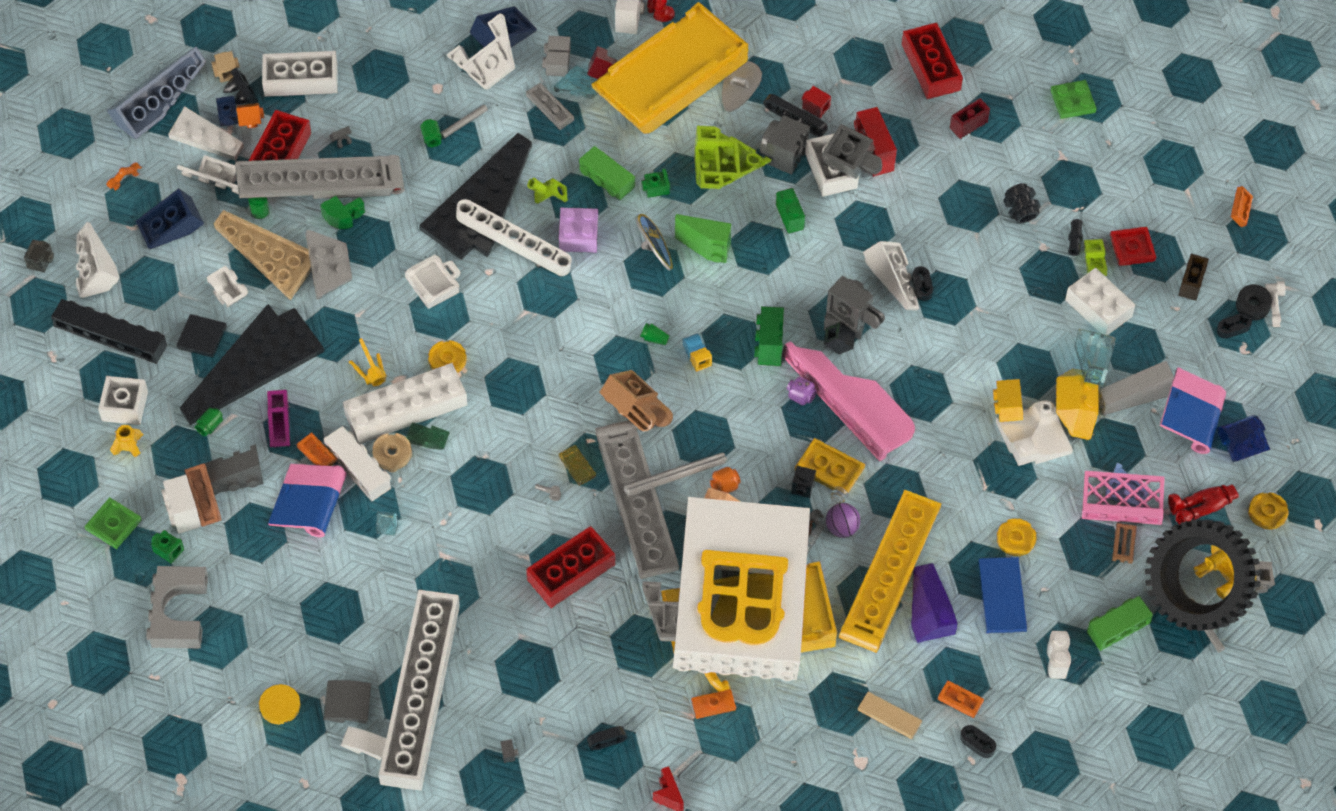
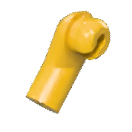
M715 672L704 673L709 683L718 692L730 689L728 681L723 680L721 682Z

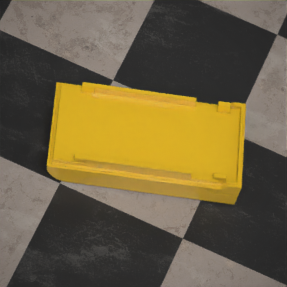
M700 2L692 6L685 13L686 16L680 19L681 21L672 22L609 67V72L592 83V88L644 134L656 130L748 62V43Z
M820 561L806 565L801 652L832 648L836 645L837 630ZM748 574L747 597L771 599L774 575ZM739 576L713 580L714 585L737 587L739 585ZM680 588L661 591L663 601L679 602ZM720 594L711 616L714 624L720 627H728L735 622L738 601L736 596ZM746 607L745 622L751 629L763 630L770 624L771 610L769 608ZM671 641V643H672V648H673V652H674L675 642H674V641Z

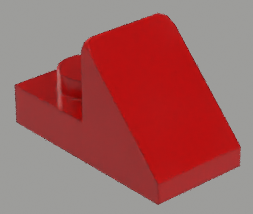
M670 767L662 768L661 777H659L662 789L653 792V801L676 811H684V801Z

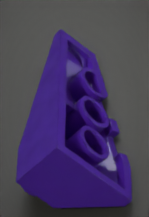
M930 563L914 567L911 627L916 642L919 643L955 635L958 622L934 564Z

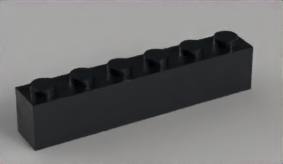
M61 299L51 316L54 327L155 364L158 363L167 347L165 336L158 331L153 332L141 325L130 324L124 319L119 320L108 313L97 312L91 307L80 306L71 300Z

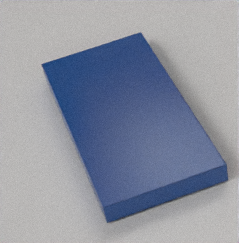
M1019 557L979 559L978 565L986 633L1027 632Z

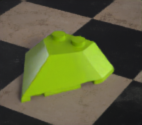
M697 125L694 160L696 184L700 188L720 189L772 161V159L766 156L765 158L756 153L755 149L736 138L728 137L721 133V130L715 126Z

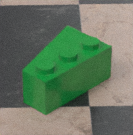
M761 306V314L757 313L756 325H760V330H756L755 341H759V346H755L754 357H758V365L781 366L784 307Z

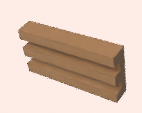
M1116 524L1112 561L1117 559L1120 562L1128 561V563L1132 564L1137 526ZM1120 528L1124 529L1121 554H1118ZM1128 530H1132L1129 556L1125 555Z

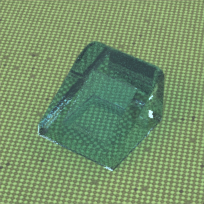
M377 511L376 532L378 534L395 536L398 527L397 514Z

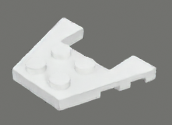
M500 13L488 22L496 39L469 59L464 48L460 45L447 54L451 60L457 63L461 69L465 70L470 77L487 90L515 69L505 17Z

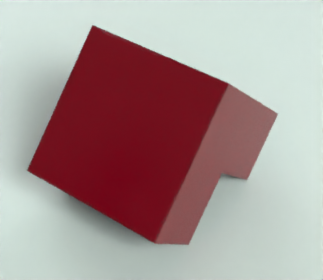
M597 46L588 64L587 75L599 79L609 72L608 68L618 60L607 56L608 50Z

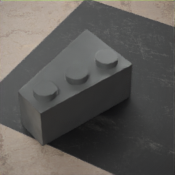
M256 444L250 446L249 451L241 454L239 451L233 453V457L225 460L220 457L204 463L214 495L220 492L237 491L241 488H253L264 484Z

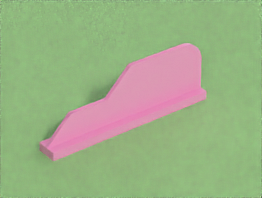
M791 341L785 344L782 357L801 377L814 383L818 396L879 462L886 458L887 453L905 444L913 437L915 425L912 419L876 381L843 375L822 351L796 347Z

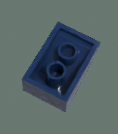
M513 6L476 16L470 34L483 47H486L496 39L488 22L499 13L505 17L511 48L535 33L537 28Z
M179 188L136 220L137 226L149 249L188 236L204 224L192 197Z

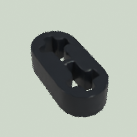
M916 267L912 274L916 297L921 301H928L933 295L930 272L926 267ZM918 274H921L922 276H924V278H923L922 281H921L920 276H919ZM922 287L925 288L927 294H924V292L922 291Z
M1241 313L1223 319L1218 323L1217 334L1225 339L1243 334L1250 330L1252 318L1248 314Z
M967 725L962 728L960 740L964 745L981 757L989 758L994 755L996 742L990 736L973 725ZM966 734H974L973 737L966 738ZM983 745H990V749L983 750Z
M617 726L590 735L587 738L590 750H600L625 741L627 735L623 726Z

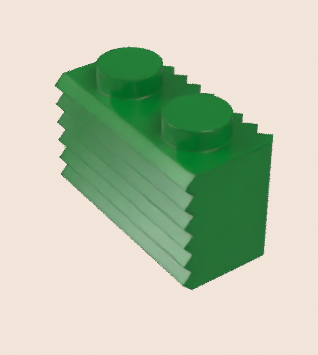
M794 188L776 193L775 205L789 234L804 230L806 215H804Z

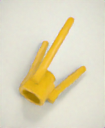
M360 338V344L371 368L368 369V374L366 375L352 360L349 363L365 379L367 385L379 386L386 381L387 377L380 354H376L378 368L375 366L363 339Z

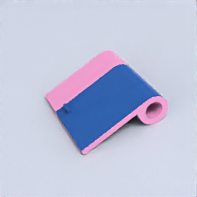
M1178 367L1160 426L1191 440L1193 451L1200 454H1208L1212 447L1226 391L1223 387Z
M290 464L269 519V526L304 528L312 536L324 537L347 475L344 468L338 465Z

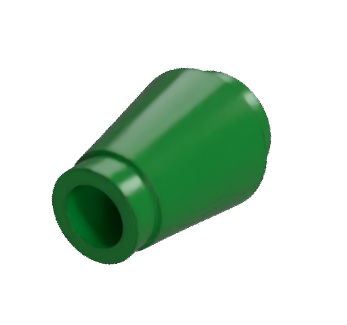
M646 323L640 337L644 338V341L666 346L670 335L654 324Z

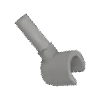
M539 484L535 485V489L550 493L549 498L551 500H560L561 492L558 486L550 488Z

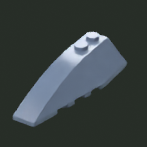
M197 47L192 48L140 84L106 111L119 128L132 138L137 139L164 118L167 114L166 112L174 105L178 96L184 92L191 79H194L206 63V60Z

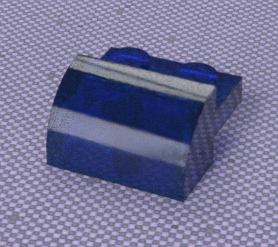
M1256 415L1217 427L1222 444L1227 446L1233 463L1270 450L1263 432L1266 430L1265 426Z

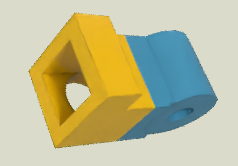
M698 333L682 339L684 349L696 372L712 366V355L702 343Z

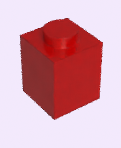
M812 86L809 91L806 90L802 96V108L818 118H821L831 106V95L815 86Z

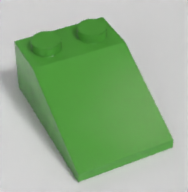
M676 214L675 239L707 260L716 263H726L731 245L732 224Z

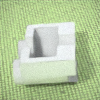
M225 265L209 275L207 281L213 286V293L222 305L226 303L228 308L246 297L248 290L244 284L240 285L236 282L238 278L235 272L229 270Z

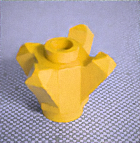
M121 425L114 431L116 439L110 451L113 455H116L125 450L130 451L134 457L139 456L140 451L137 447V441L144 434L139 429H134L129 425Z

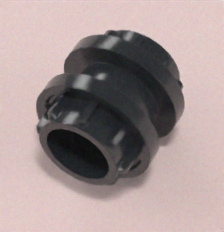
M1020 183L1010 187L1005 193L1003 202L1006 207H1012L1008 214L1017 223L1029 222L1040 213L1041 205L1039 200L1032 199L1036 195L1034 188L1027 186L1025 183Z

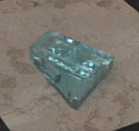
M576 65L554 85V91H568L570 95H580L593 99L598 93L592 88V83L598 79L587 75V71Z

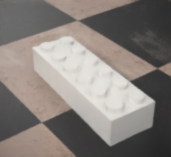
M453 363L346 400L343 402V407L357 443L362 444L383 434L392 433L467 406V394Z

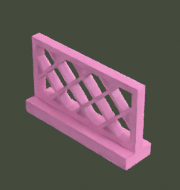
M1085 471L1082 519L1162 525L1164 513V476ZM1088 478H1098L1101 483L1093 487L1088 482ZM1111 479H1117L1121 484L1113 489L1107 482ZM1135 480L1141 486L1133 491L1127 483ZM1150 482H1160V488L1155 492L1147 485ZM1103 485L1110 490V493L1104 498L1097 492ZM1122 487H1125L1131 493L1124 499L1117 493ZM1143 488L1150 494L1144 501L1137 495ZM1093 493L1100 499L1096 504L1087 503V498ZM1114 494L1120 502L1117 505H1110L1106 500ZM1134 496L1140 504L1132 507L1126 501ZM1154 498L1159 503V508H1150L1146 503Z

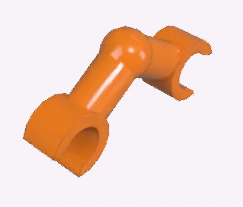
M137 162L133 163L130 167H122L114 178L108 180L106 185L116 191L119 189L120 181L125 175L132 174L133 176H138L140 174L136 170L142 167Z

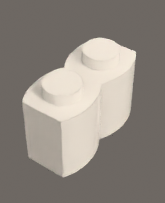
M1052 631L1047 646V655L1049 657L1048 674L1050 678L1066 679L1071 663V656L1068 651L1070 637L1067 631Z

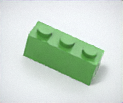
M593 146L579 159V170L581 173L589 176L596 185L606 189L612 197L615 196L621 200L635 188V176L596 146Z
M1140 596L1134 599L1129 598L1120 607H1113L1101 617L1096 616L1090 620L1087 633L1099 650L1102 651L1149 625L1153 613Z

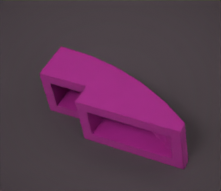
M287 390L267 391L270 448L290 446Z

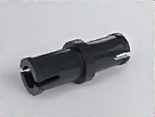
M1079 219L1072 220L1071 231L1068 235V240L1070 241L1068 253L1072 256L1080 254V246L1083 241V222Z

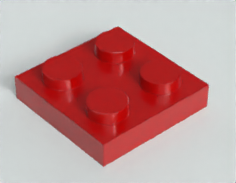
M1147 226L1110 232L1118 266L1156 261V254Z

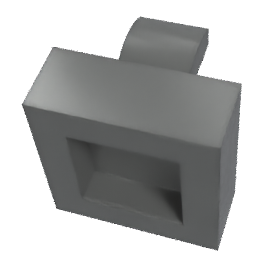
M349 126L329 135L332 142L337 141V146L340 149L343 147L341 143L343 139L347 141L348 145L352 143L351 138L348 136L352 133Z

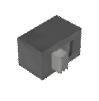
M512 739L500 741L504 763L515 761V756L519 754L518 749H513Z

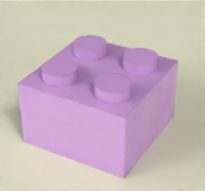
M560 208L559 249L564 252L597 253L598 209Z

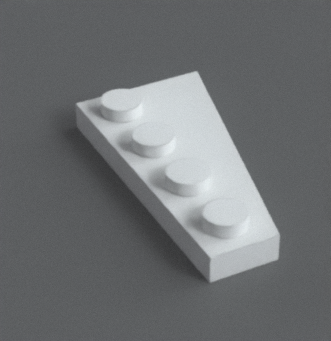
M184 107L168 134L170 139L235 161L244 147L243 142L187 107Z

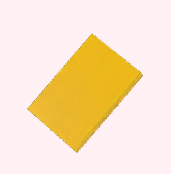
M816 438L812 440L795 466V471L797 466L816 470V482L845 497L865 469L864 463Z

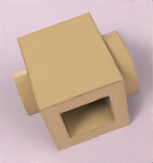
M232 51L215 54V61L211 62L214 76L219 77L220 82L229 81L233 77L230 71L234 68H240L238 59L233 57Z

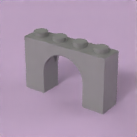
M157 566V573L153 574L155 590L151 592L150 598L153 608L149 610L148 614L151 625L146 631V639L150 640L152 648L201 649L202 627L200 621H176L167 617L164 614L166 604L177 595L206 594L208 583L206 567Z

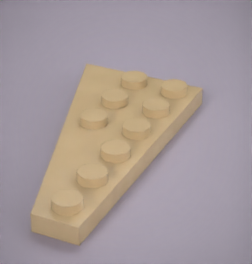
M225 210L222 211L213 223L214 228L289 300L293 298L312 271L309 252L305 247Z

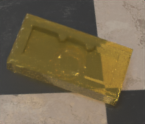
M576 445L559 453L560 460L579 486L596 477V473Z

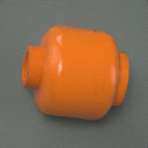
M724 467L714 471L712 480H710L712 489L726 493L736 491L738 484L741 483L738 472L731 467Z

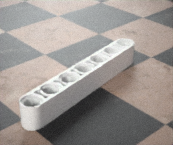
M463 199L458 202L456 218L462 224L559 276H565L570 272L572 259L568 253L470 200Z

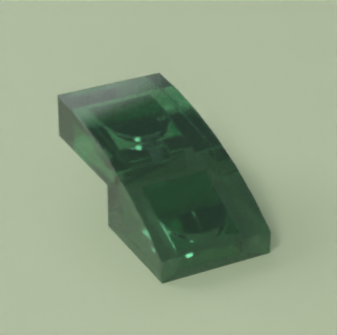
M412 422L406 438L414 445L444 450L450 432L433 425L431 428Z

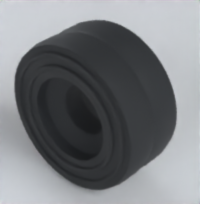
M1257 284L1247 285L1238 294L1236 309L1239 314H1248L1252 320H1260L1269 313L1272 304L1271 294L1263 286ZM1255 299L1259 304L1256 306L1251 305L1249 300Z

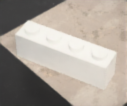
M342 426L324 438L325 446L337 457L338 464L344 468L345 472L371 501H374L391 489V477L386 470L382 471L379 468L377 460L367 454L368 452L363 444L357 443L354 434L350 430L347 431Z

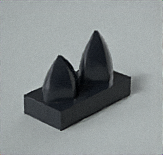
M234 68L230 71L233 77L226 84L223 93H232L239 90L235 96V104H244L248 101L251 104L257 103L259 100L245 75L237 68Z

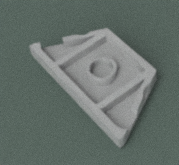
M306 230L305 234L317 300L321 299L328 292L338 289L340 285L350 282L352 280V273L346 243L311 230Z

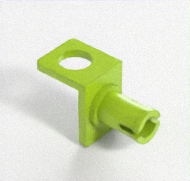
M534 177L529 179L527 187L534 191L536 204L551 196H555L563 202L568 201L567 187L554 178L544 183ZM557 187L562 190L563 195L558 192Z

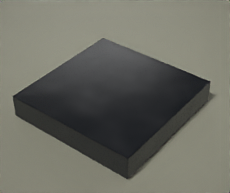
M190 314L176 345L177 349L214 358L226 330V323Z

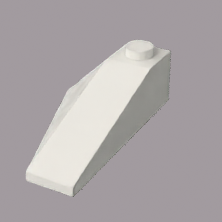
M86 222L77 234L76 253L80 255L79 262L76 264V269L79 270L76 286L79 297L82 298L107 292L119 280V274L114 261L92 225Z
M880 241L864 251L866 264L906 310L917 311L919 305L915 290L910 286L909 281L912 280L910 273H907L906 266L909 264L901 244Z

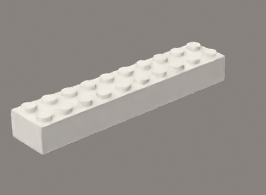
M418 590L379 771L380 785L422 791L460 607L459 595Z

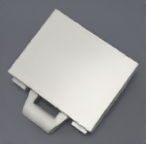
M435 254L405 271V278L426 307L430 309L459 293L460 286L455 279L460 276L461 272L453 261L442 263L439 256ZM446 268H449V270L452 272V275L449 274Z

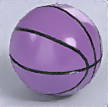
M835 504L827 512L826 526L836 537H850L859 529L860 514L851 504Z

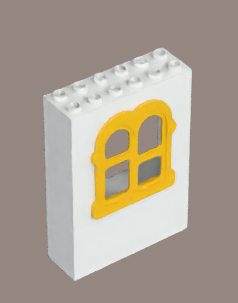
M688 497L673 669H678L679 671L695 670L700 673L716 672L721 675L738 674L742 677L759 676L763 679L781 678L784 681L797 680L801 657L810 508ZM714 569L740 572L739 585L737 587L714 585ZM748 572L774 575L771 599L747 597ZM722 594L737 597V614L732 625L720 627L713 623L710 615L712 595ZM746 607L769 608L771 610L770 624L763 630L751 629L745 622Z

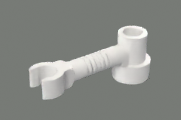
M1276 281V283L1265 284V288L1272 297V326L1281 327L1278 296H1285V282Z

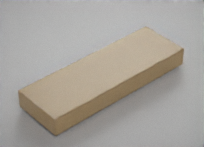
M867 692L858 707V711L910 739H913L922 724L921 719L870 692Z

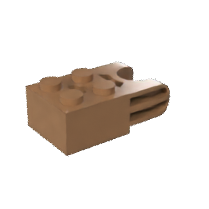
M633 370L610 374L599 392L608 403L618 410L619 414L628 418L641 431H649L654 425L665 427L672 422L673 414L671 410L657 398L658 393Z

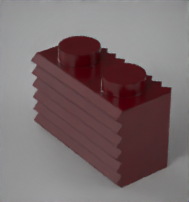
M979 98L951 115L949 128L959 139H962V137H965L968 133L971 134L979 126L982 127V125L988 123L990 108Z

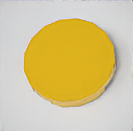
M440 341L433 345L429 351L428 362L432 370L453 363L456 372L459 373L466 365L467 356L465 349L460 343L455 341Z
M1269 492L1268 494L1259 493L1252 498L1248 514L1255 525L1263 529L1272 530L1279 528L1285 523L1289 511L1286 501L1281 496Z
M1009 519L1004 524L1002 523L997 531V543L1000 549L1011 556L1026 555L1033 550L1036 544V531L1025 520Z
M283 684L269 687L263 692L259 700L260 712L264 719L278 725L292 721L298 715L301 707L300 698L296 690Z

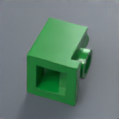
M662 169V172L644 174L641 186L642 190L646 191L648 198L670 194V183L666 169Z
M165 530L161 534L156 533L152 537L151 546L153 552L171 564L184 551L182 540L177 539Z

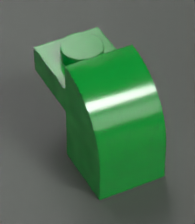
M337 196L320 204L321 214L329 225L337 229L352 228L353 219L359 218L365 213L364 202L360 197L346 205H343Z

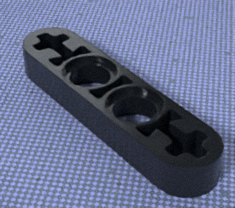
M769 94L763 101L764 106L780 117L784 115L810 126V133L817 137L823 136L828 130V126L824 121L774 94Z

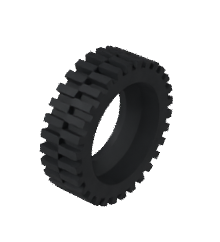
M1214 520L1181 522V525L1172 526V530L1163 532L1164 538H1158L1155 541L1158 547H1151L1149 551L1154 554L1153 557H1147L1146 563L1151 564V568L1145 569V574H1150L1151 580H1145L1146 586L1152 585L1153 589L1147 592L1149 597H1156V600L1152 601L1154 607L1161 606L1158 612L1162 616L1168 615L1166 620L1171 623L1177 622L1176 626L1180 628L1186 627L1187 630L1197 631L1229 626V623L1238 621V617L1244 616L1247 613L1245 608H1251L1254 604L1250 599L1257 598L1258 592H1255L1254 588L1260 587L1261 581H1255V576H1261V570H1255L1254 565L1260 563L1259 559L1252 558L1256 551L1254 548L1247 547L1250 541L1247 538L1241 539L1243 534L1240 531H1233V526L1224 525V522ZM1203 544L1213 545L1223 550L1230 558L1234 570V583L1230 593L1222 601L1212 605L1199 604L1190 599L1183 591L1179 581V567L1183 557L1192 548Z

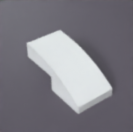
M349 726L340 746L358 754L363 752L381 760L386 738Z

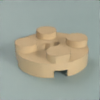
M387 433L376 439L373 444L372 454L379 463L380 468L389 472H396L408 464L412 457L410 442L405 436L395 433V435ZM389 449H390V450L396 449V451H395L396 453L393 454V455H390L389 452H388V450H389Z

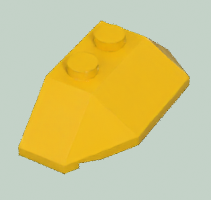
M1074 368L1056 378V413L1072 437L1090 440L1098 416V378L1091 372Z

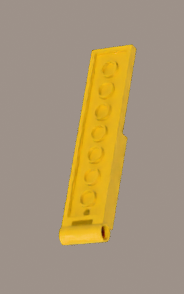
M904 490L842 626L839 639L875 653L878 652L942 503Z

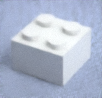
M106 376L98 408L101 420L140 425L148 395L145 380Z
M183 475L163 481L165 489L161 490L172 528L176 527L179 534L201 527L187 476Z

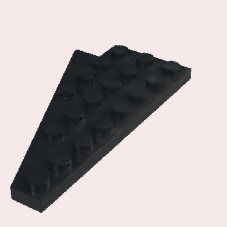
M517 133L419 225V229L461 260L473 248L488 257L495 241L459 222L456 218L457 204L460 200L467 199L504 219L532 148V142L520 133Z
M268 304L180 406V411L189 425L196 423L208 408H217L219 410L322 354L324 347L295 307L277 316Z

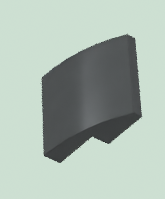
M328 680L323 719L344 723L345 720L366 724L369 714L371 683L351 680Z

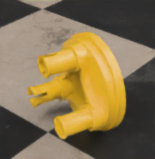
M1211 545L1212 555L1206 557L1203 563L1195 566L1194 570L1199 578L1213 570L1220 571L1228 582L1216 588V592L1221 599H1224L1233 587L1234 570L1228 555L1220 548Z

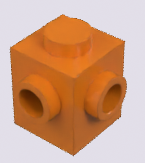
M259 103L239 105L236 108L239 126L256 128L258 124H261V119H264L263 107L259 108Z

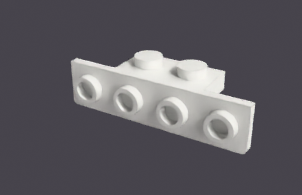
M204 155L199 171L180 165L177 167V169L182 171L181 175L192 178L194 175L199 177L198 180L209 184V181L215 182L216 187L222 189L229 187L232 188V192L239 194L238 185L234 184L236 180L235 165Z

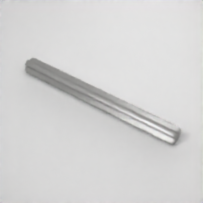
M721 452L626 484L624 491L627 496L725 464L727 457Z

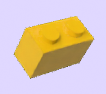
M1020 379L996 381L997 389H993L994 401L998 400V402L994 403L995 414H999L1000 422L1023 420Z

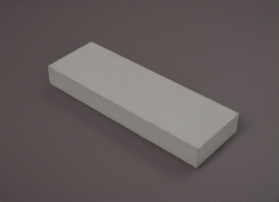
M541 83L526 91V96L559 130L574 121V116Z

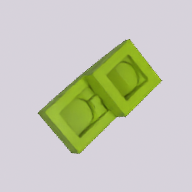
M1103 239L1084 240L1087 273L1097 268L1104 276H1107L1108 269L1105 261Z

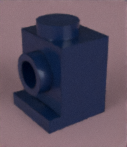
M234 96L216 98L220 127L239 124Z

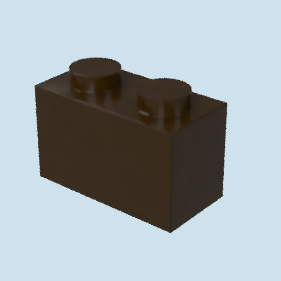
M1190 254L1178 296L1197 301L1209 258Z

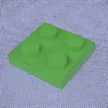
M1086 80L1051 86L1050 91L1060 119L1096 113V106Z
M109 497L84 527L86 531L118 549L142 519L141 516Z

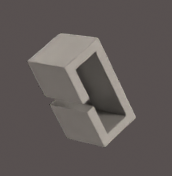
M548 37V43L544 44V54H547V56L543 57L542 67L546 68V76L568 77L571 50L570 37Z

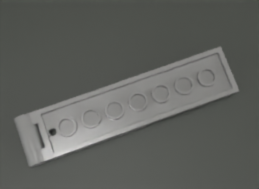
M397 155L235 162L239 198L313 195V199L333 198L334 196L338 198L390 196V194L397 195L405 191L400 158Z
M628 420L595 428L601 455L640 579L679 570L677 557L655 487L627 496L624 491L626 484L651 476L636 426Z

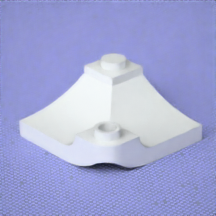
M1043 400L1033 403L1031 407L1023 410V420L1000 422L999 417L996 418V424L1010 454L1013 453L1018 466L1033 461L1035 464L1070 455L1073 452L1060 423L1059 416L1056 413V407L1051 401Z

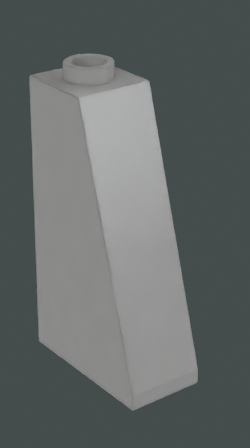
M1167 361L1099 389L1098 409L1102 410L1103 415H1107L1168 397L1174 376Z

